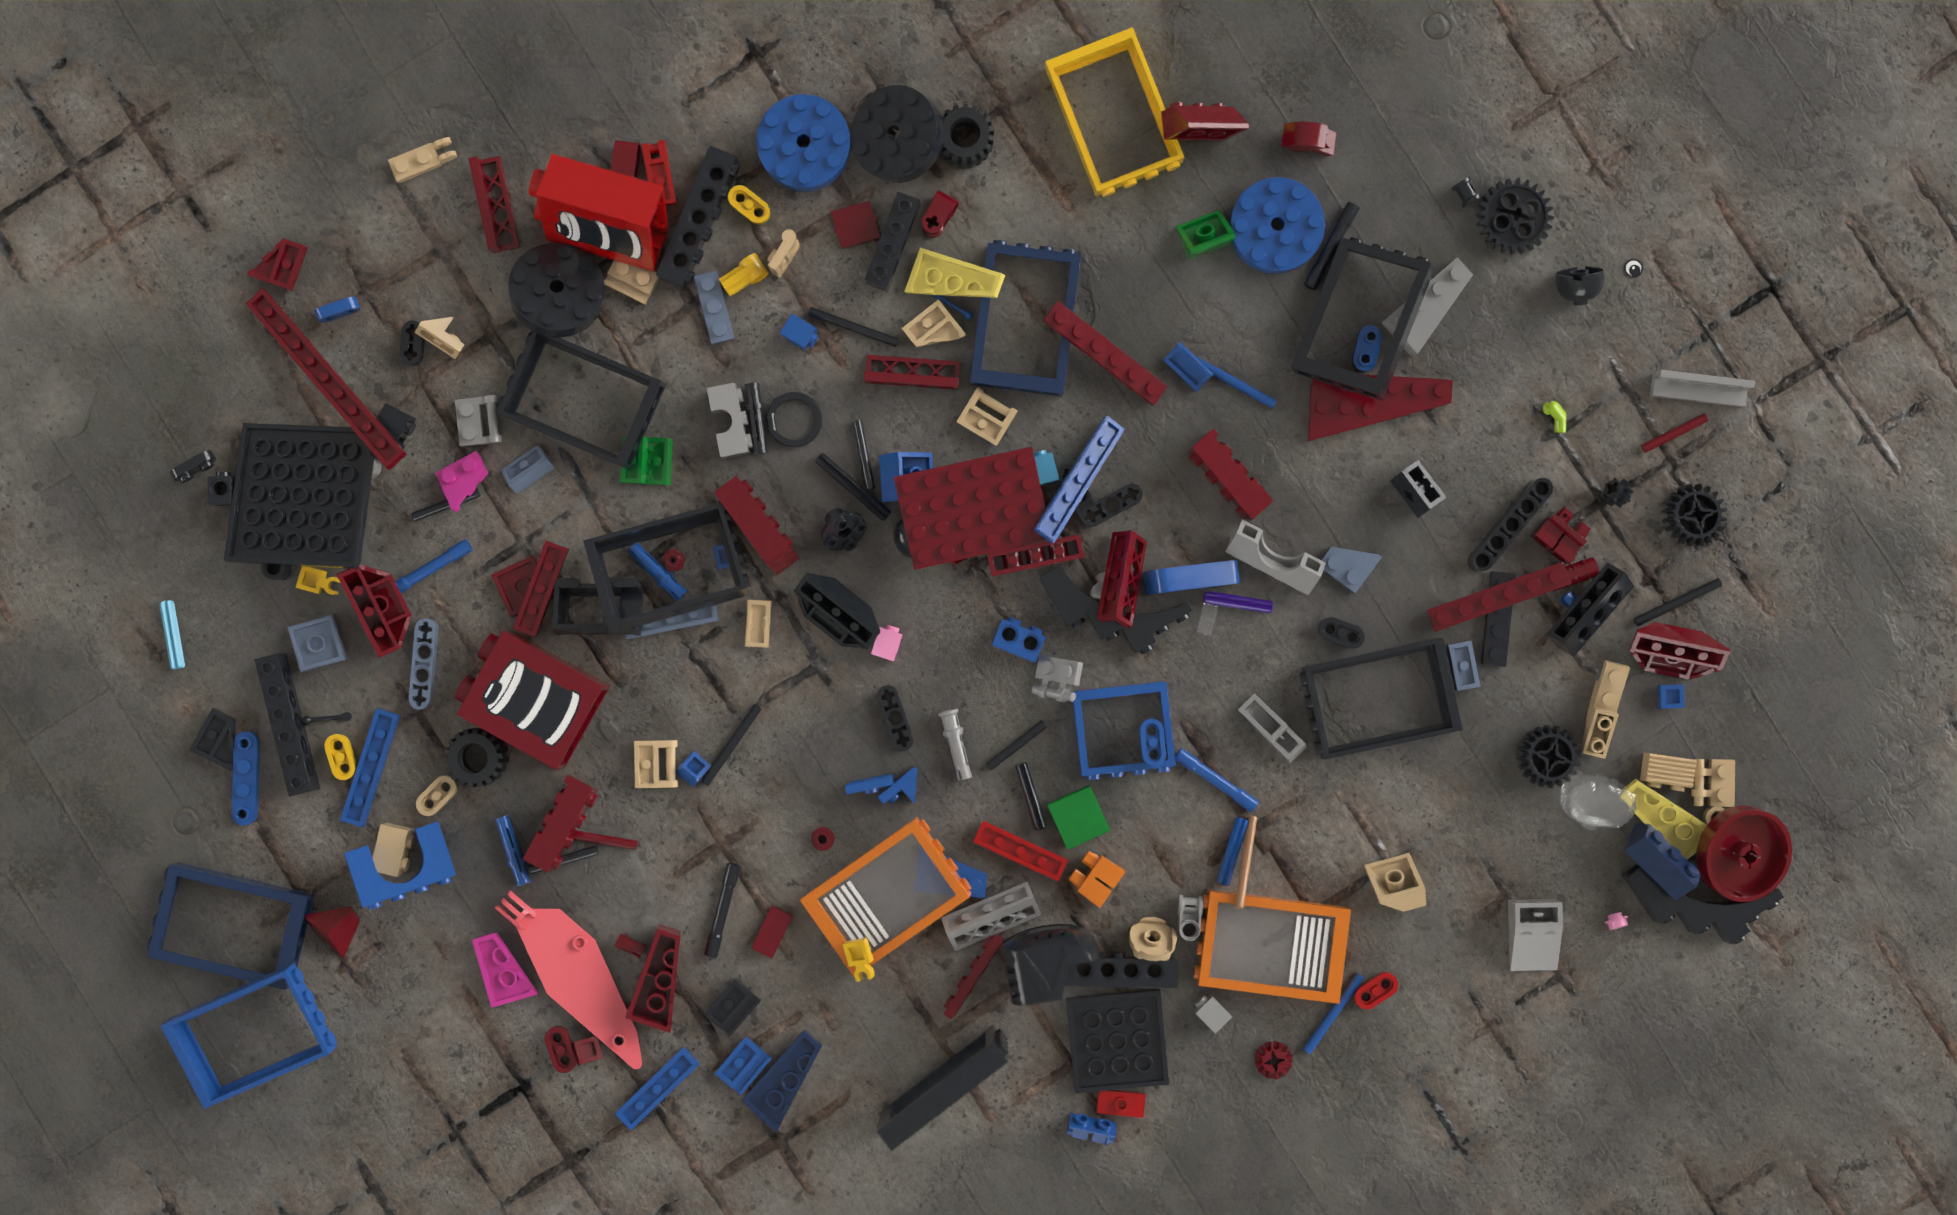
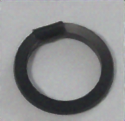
M800 392L785 393L777 397L766 414L767 430L782 445L788 447L807 445L820 432L822 426L821 410L818 404L806 394ZM793 399L807 403L815 415V424L812 431L806 437L798 440L787 439L779 434L775 419L777 408L785 401Z

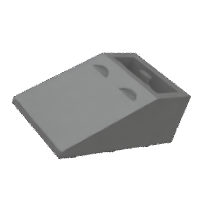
M1556 899L1508 900L1510 971L1557 970L1563 930V903Z

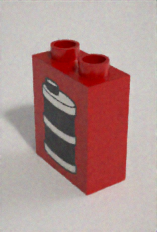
M555 154L551 155L546 170L538 168L534 170L529 184V196L537 198L534 218L542 221L546 241L571 245L587 253L649 271H655L669 232L664 186Z

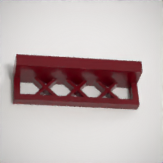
M478 156L468 158L488 250L494 254L521 248L501 157L496 156L482 160ZM496 163L498 171L493 179L485 174L484 166ZM494 185L502 188L503 192L498 202L492 199L489 193ZM499 207L506 210L508 215L503 224L496 221L494 216ZM504 230L512 234L513 243L501 245L499 237Z
M867 355L864 381L867 384L958 390L960 361ZM872 361H882L887 369L883 372H871ZM886 362H894V363L889 366ZM898 363H905L910 368V371L906 374H898L892 368ZM909 363L917 365L915 367H912ZM922 364H926L934 372L926 376L919 375L915 370ZM933 365H939L940 367L935 369ZM945 366L955 367L954 378L942 377L939 371Z
M1133 530L1112 533L1097 619L1101 622L1116 621L1125 628H1132L1147 541ZM1135 542L1138 544L1137 554L1135 550ZM1131 564L1133 565V569H1134L1133 575H1132V571H1131ZM1127 586H1129L1130 590L1129 596L1127 593ZM1123 608L1126 611L1125 618L1122 616Z

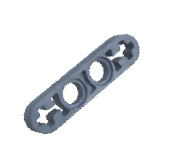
M429 618L419 620L414 629L409 703L414 709L418 710L428 708L433 700L439 629L437 623ZM426 622H428L429 627H432V631L427 633V639H432L431 643L420 642V638L425 639V631H421V627L426 626ZM424 645L428 646L431 651L427 659H422L419 656V649ZM420 669H425L429 673V677L425 682H420L417 679V672ZM416 685H428V690L422 689V696L426 697V702H422L419 705V701H416L415 698L420 696L421 689H416Z

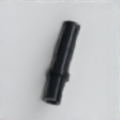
M759 383L745 384L747 405L745 407L746 411L749 412L753 454L768 453L762 411L764 403H761ZM756 421H757V423H758V431H759V439H760V440H758V432H757V424H756Z

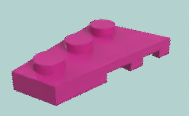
M497 932L472 939L491 1008L538 994V991Z

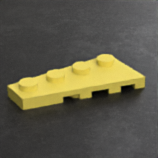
M920 248L904 292L907 294L997 298L1005 275Z
M1637 779L1617 793L1644 824H1651L1656 830L1660 831L1664 838L1673 847H1676L1686 860L1697 852L1700 836L1707 826L1705 823Z

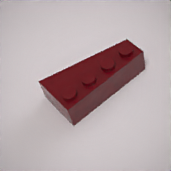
M1213 428L1188 451L1190 454L1188 458L1197 468L1199 466L1203 468L1206 472L1204 474L1205 478L1212 485L1216 483L1221 489L1219 493L1228 503L1232 501L1237 507L1235 509L1236 513L1243 520L1247 518L1251 521L1269 506L1273 500L1254 477L1251 476L1249 478L1247 476L1249 472L1243 463L1238 459H1232V450L1226 443L1217 441L1216 437L1219 434Z
M658 924L627 1009L626 1019L671 1033L681 931Z

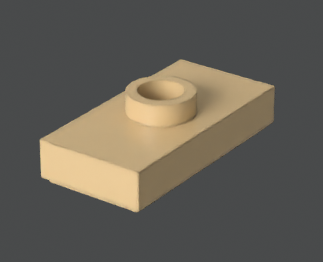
M747 600L746 647L769 648L772 601Z

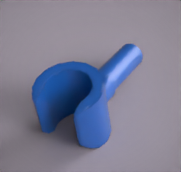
M1569 591L1560 598V601L1565 607H1570L1581 593L1574 596Z

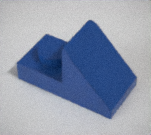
M915 766L912 767L893 785L878 796L883 804L887 801L892 804L901 796L899 791L903 790L909 799L915 803L918 769Z

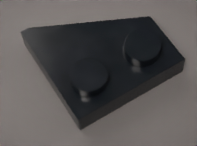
M212 708L189 750L232 771L236 719L216 708Z

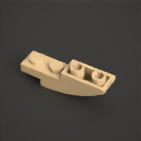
M1607 660L1604 661L1599 681L1596 680L1587 713L1581 750L1583 754L1606 758L1619 716L1617 709L1630 670L1629 666Z

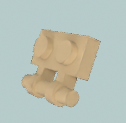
M1694 759L1697 761L1694 774V789H1691V796L1694 797V806H1703L1704 797H1708V806L1734 807L1735 760L1709 759L1708 768H1704V759ZM1704 776H1708V789H1704Z

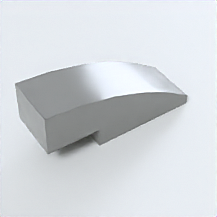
M1255 693L1238 709L1289 763L1307 748L1306 743Z

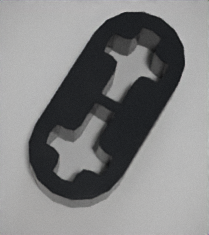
M414 320L407 321L402 326L400 358L405 364L410 366L420 364L424 357L425 339L414 334V340L412 341V335L408 333L409 330L413 329V326L417 329L420 324ZM413 345V352L417 353V356L413 357L412 361H410L406 354L411 352Z

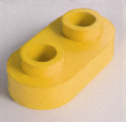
M737 185L730 189L728 201L735 210L757 225L764 224L769 220L770 208L756 194L742 185ZM739 195L745 197L743 202H737L736 199ZM756 210H762V216H755Z
M343 734L329 736L325 741L324 747L332 774L339 780L351 779L355 775L357 763L350 740ZM338 741L342 743V748L340 750L336 748V743ZM344 764L349 766L348 772L343 770Z

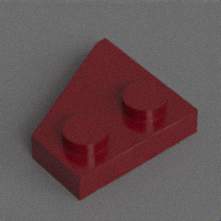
M283 238L273 251L268 252L262 258L263 261L254 270L250 269L247 275L293 291L308 247Z

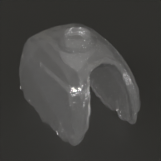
M1576 770V775L1568 774L1571 778L1570 782H1566L1562 778L1563 786L1560 787L1559 794L1561 809L1568 817L1580 822L1581 826L1586 829L1595 830L1596 827L1614 829L1622 827L1628 823L1637 809V795L1625 789V785L1619 783L1616 779L1609 781L1605 776L1601 777L1599 774L1592 775L1591 773L1583 775L1579 770Z

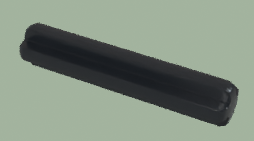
M1027 762L1019 763L1015 768L1034 829H1044L1047 825Z

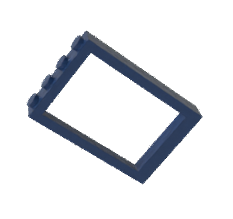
M993 240V243H988L985 268L993 271L996 254L1070 263L1065 307L1074 313L1081 254H1076L1077 251L1072 249H1063L1062 252L1053 251V248L1049 246H1040L1039 249L1030 248V245L1025 243H1016V246H1011L1002 240ZM981 297L970 385L1063 397L1070 342L1063 336H1061L1056 379L981 369L990 298Z
M180 862L170 864L164 873V881H166L164 890L160 892L158 903L160 904L159 911L155 914L152 923L154 927L153 935L147 943V950H149L147 957L251 982L267 975L162 950L179 878L183 877L292 903L275 971L292 963H295L296 967H298L308 926L305 915L311 913L315 894ZM285 978L268 985L284 990L289 988Z

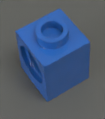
M794 314L790 315L780 332L783 338L805 351L808 346L812 348L818 339L816 327Z

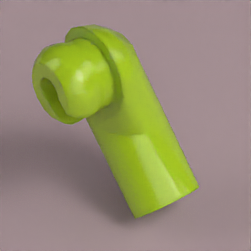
M1546 402L1543 405V412L1546 415L1551 414L1554 418V433H1566V412L1558 402Z

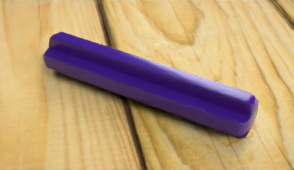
M1206 591L1203 602L1206 604L1256 612L1271 613L1273 609V602L1269 600Z

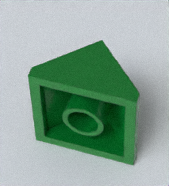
M1220 210L1176 226L1188 260L1228 246L1236 238L1234 231Z

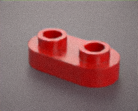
M1389 972L1378 973L1357 987L1354 991L1355 1003L1362 1009L1374 1008L1396 993L1398 989L1397 978ZM1387 979L1389 982L1388 986L1382 987L1381 982ZM1365 992L1369 993V998L1362 1000V994Z

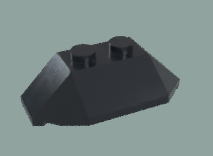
M806 573L794 589L804 617L840 646L868 649L881 631L872 608L837 579Z

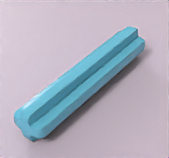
M166 600L160 602L159 605L170 668L181 669L185 667L175 604L173 600Z

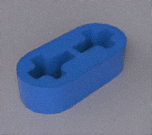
M348 297L315 309L314 312L318 323H325L358 312L361 308L357 297Z

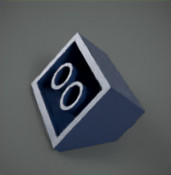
M1637 823L1634 825L1624 851L1674 900L1696 888L1701 876L1697 867L1689 863L1682 856L1681 852L1676 847H1673L1664 838L1663 834L1651 824Z

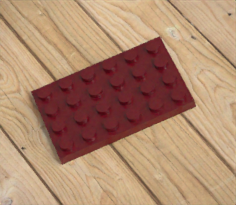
M1032 446L893 477L914 570L1046 540L1033 530L1046 507Z

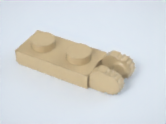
M441 138L433 143H428L389 159L388 162L398 183L404 182L441 167L442 164L457 157L455 151H448L439 156L436 152L449 146L452 143L450 138Z

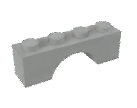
M1243 519L1232 535L1225 551L1234 558L1242 560L1307 595L1310 594L1321 578L1326 564L1306 552L1295 557H1285L1274 553L1264 542L1263 530Z

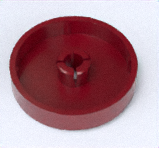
M1734 806L1716 815L1705 827L1697 846V867L1703 881L1713 891L1733 901H1755L1776 889L1786 876L1792 859V842L1786 826L1773 814L1754 806Z

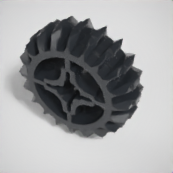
M1687 484L1685 488L1678 487L1677 493H1670L1672 500H1665L1664 502L1669 509H1662L1661 511L1663 514H1667V518H1663L1662 522L1669 523L1665 530H1673L1670 538L1676 539L1679 537L1678 543L1684 544L1686 542L1688 547H1692L1694 544L1698 547L1703 546L1704 542L1706 544L1711 543L1712 537L1718 538L1720 535L1717 530L1721 531L1725 528L1720 522L1727 521L1728 519L1722 516V513L1726 512L1727 508L1720 507L1724 500H1716L1719 492L1710 493L1711 487L1706 486L1703 488L1702 484H1696L1695 486ZM1697 497L1703 500L1709 509L1703 508ZM1686 499L1684 512L1678 514L1680 505ZM1696 512L1703 513V515H1699L1697 518L1686 517V515ZM1710 516L1709 524L1707 528L1703 531L1702 528H1704V521L1707 517ZM1680 521L1686 522L1692 533L1685 530Z
M1544 725L1543 730L1537 726L1535 727V733L1528 731L1527 735L1530 739H1521L1525 747L1518 746L1517 748L1518 751L1523 752V755L1516 756L1517 760L1523 761L1518 768L1521 770L1527 769L1523 776L1525 778L1531 776L1530 783L1535 784L1538 781V786L1542 788L1546 784L1550 789L1554 787V784L1561 787L1563 786L1562 779L1570 782L1571 778L1568 774L1576 775L1577 772L1573 767H1580L1581 763L1575 761L1576 758L1582 756L1581 753H1575V750L1580 746L1579 744H1571L1575 737H1567L1568 730L1563 729L1560 732L1559 726H1554L1552 730L1550 725ZM1549 737V741L1545 743L1542 749H1534L1539 741ZM1557 741L1563 745L1566 757L1560 755ZM1540 753H1549L1553 757L1558 758V760H1548L1545 756H1541ZM1532 756L1536 757L1540 762V773L1533 765ZM1556 764H1564L1557 773L1549 775V771H1552Z

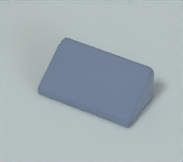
M538 444L500 471L509 487L515 493H519L555 467Z

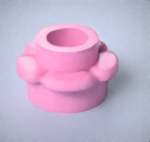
M1621 912L1608 915V921H1605V924H1608L1609 930L1628 926L1626 920L1628 916H1622Z

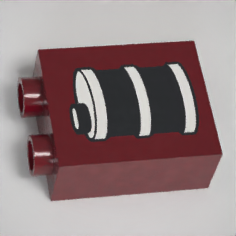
M502 631L500 637L491 633L485 639L478 652L477 657L485 661L477 678L468 674L455 693L454 699L462 703L456 715L555 770L565 768L611 685L514 631Z

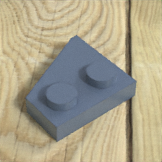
M1330 547L1321 561L1326 563L1323 569L1325 573L1351 592L1356 593L1382 556Z

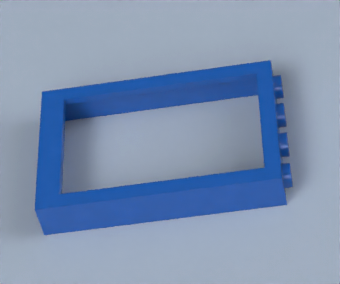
M295 963L172 1016L160 1026L204 1109L327 1056L336 1048V1038L329 1031L325 1023L324 1014L318 1010L314 1002V995L307 989L303 981V974L296 967ZM285 978L318 1044L221 1086L187 1021Z

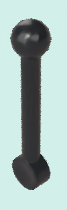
M344 712L342 715L312 718L304 716L302 722L305 725H309L311 722L340 719L350 721L352 714Z

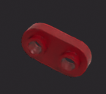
M553 1026L545 1034V1044L555 1070L560 1073H568L577 1064L572 1040L565 1027ZM556 1033L562 1036L561 1041L555 1040L554 1035ZM568 1056L569 1063H564L562 1057Z

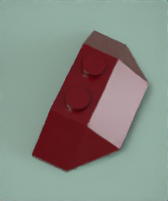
M361 564L359 569L348 568L337 573L336 575L378 658L400 649L412 615L391 573Z
M1659 622L1638 629L1629 648L1630 653L1644 671L1687 680L1705 676L1714 671L1715 673L1722 671L1731 652L1729 648L1702 631Z

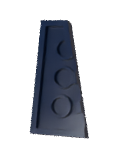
M806 1029L803 1030L742 1099V1102L776 1133L822 1047V1044Z

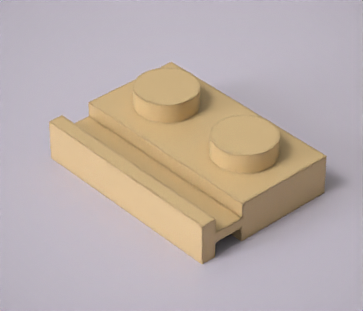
M614 260L604 280V285L646 305L659 279L655 271H649Z

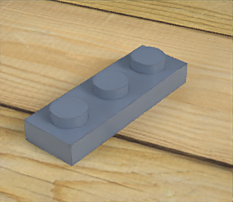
M717 270L694 276L711 344L715 345L735 340Z

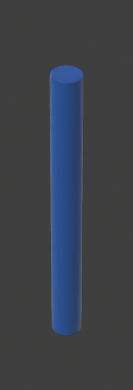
M1197 357L1214 374V377L1270 408L1274 407L1277 401L1274 398Z
M1357 972L1341 993L1340 1003H1334L1303 1047L1304 1051L1309 1054L1312 1053L1364 979L1362 975Z

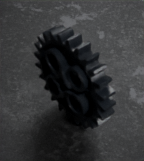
M1508 178L1505 181V186L1499 181L1496 184V188H1489V194L1482 196L1485 202L1478 204V207L1483 211L1476 214L1477 217L1482 218L1477 223V226L1484 227L1479 233L1480 235H1488L1485 243L1491 240L1494 242L1492 249L1501 246V253H1504L1509 248L1510 255H1513L1516 249H1518L1521 255L1525 252V247L1530 252L1534 249L1533 244L1539 246L1542 244L1541 239H1546L1549 236L1545 231H1549L1553 226L1547 222L1552 221L1554 217L1548 215V213L1554 208L1546 206V203L1551 199L1542 198L1545 190L1537 192V183L1529 187L1528 179L1521 184L1520 178H1517L1512 184L1511 179ZM1503 197H1508L1512 200L1511 207L1503 203ZM1526 204H1530L1534 208V214L1527 213L1525 209ZM1495 209H1498L1503 213H1498L1495 211ZM1513 212H1515L1516 217L1519 218L1516 221L1514 220V216L1512 215ZM1496 219L1503 220L1505 224L1504 229L1497 227ZM1518 226L1526 229V236L1518 233Z

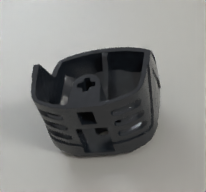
M1050 924L1029 928L1005 939L1000 945L1011 1002L1017 1006L1062 1000L1071 965L1090 962L1100 956V950L1096 945L1095 937L1087 930L1072 924Z

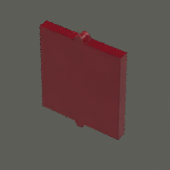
M870 201L831 211L835 225L834 232L838 235L841 249L880 238L876 223L878 218L874 216Z

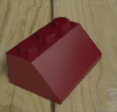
M1176 102L1170 104L1169 108L1161 112L1164 140L1224 141L1249 129V123L1234 107H1224L1223 103H1216L1210 106H1204V103H1194L1190 106H1184L1183 102Z

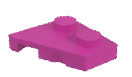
M477 451L435 473L452 511L456 513L461 509L459 505L467 495H472L477 484L482 482L488 474L483 460Z

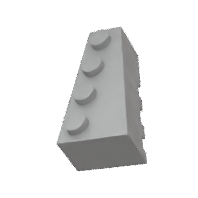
M1458 257L1430 280L1404 346V350L1411 358L1419 353L1473 276ZM1405 303L1382 322L1392 336Z

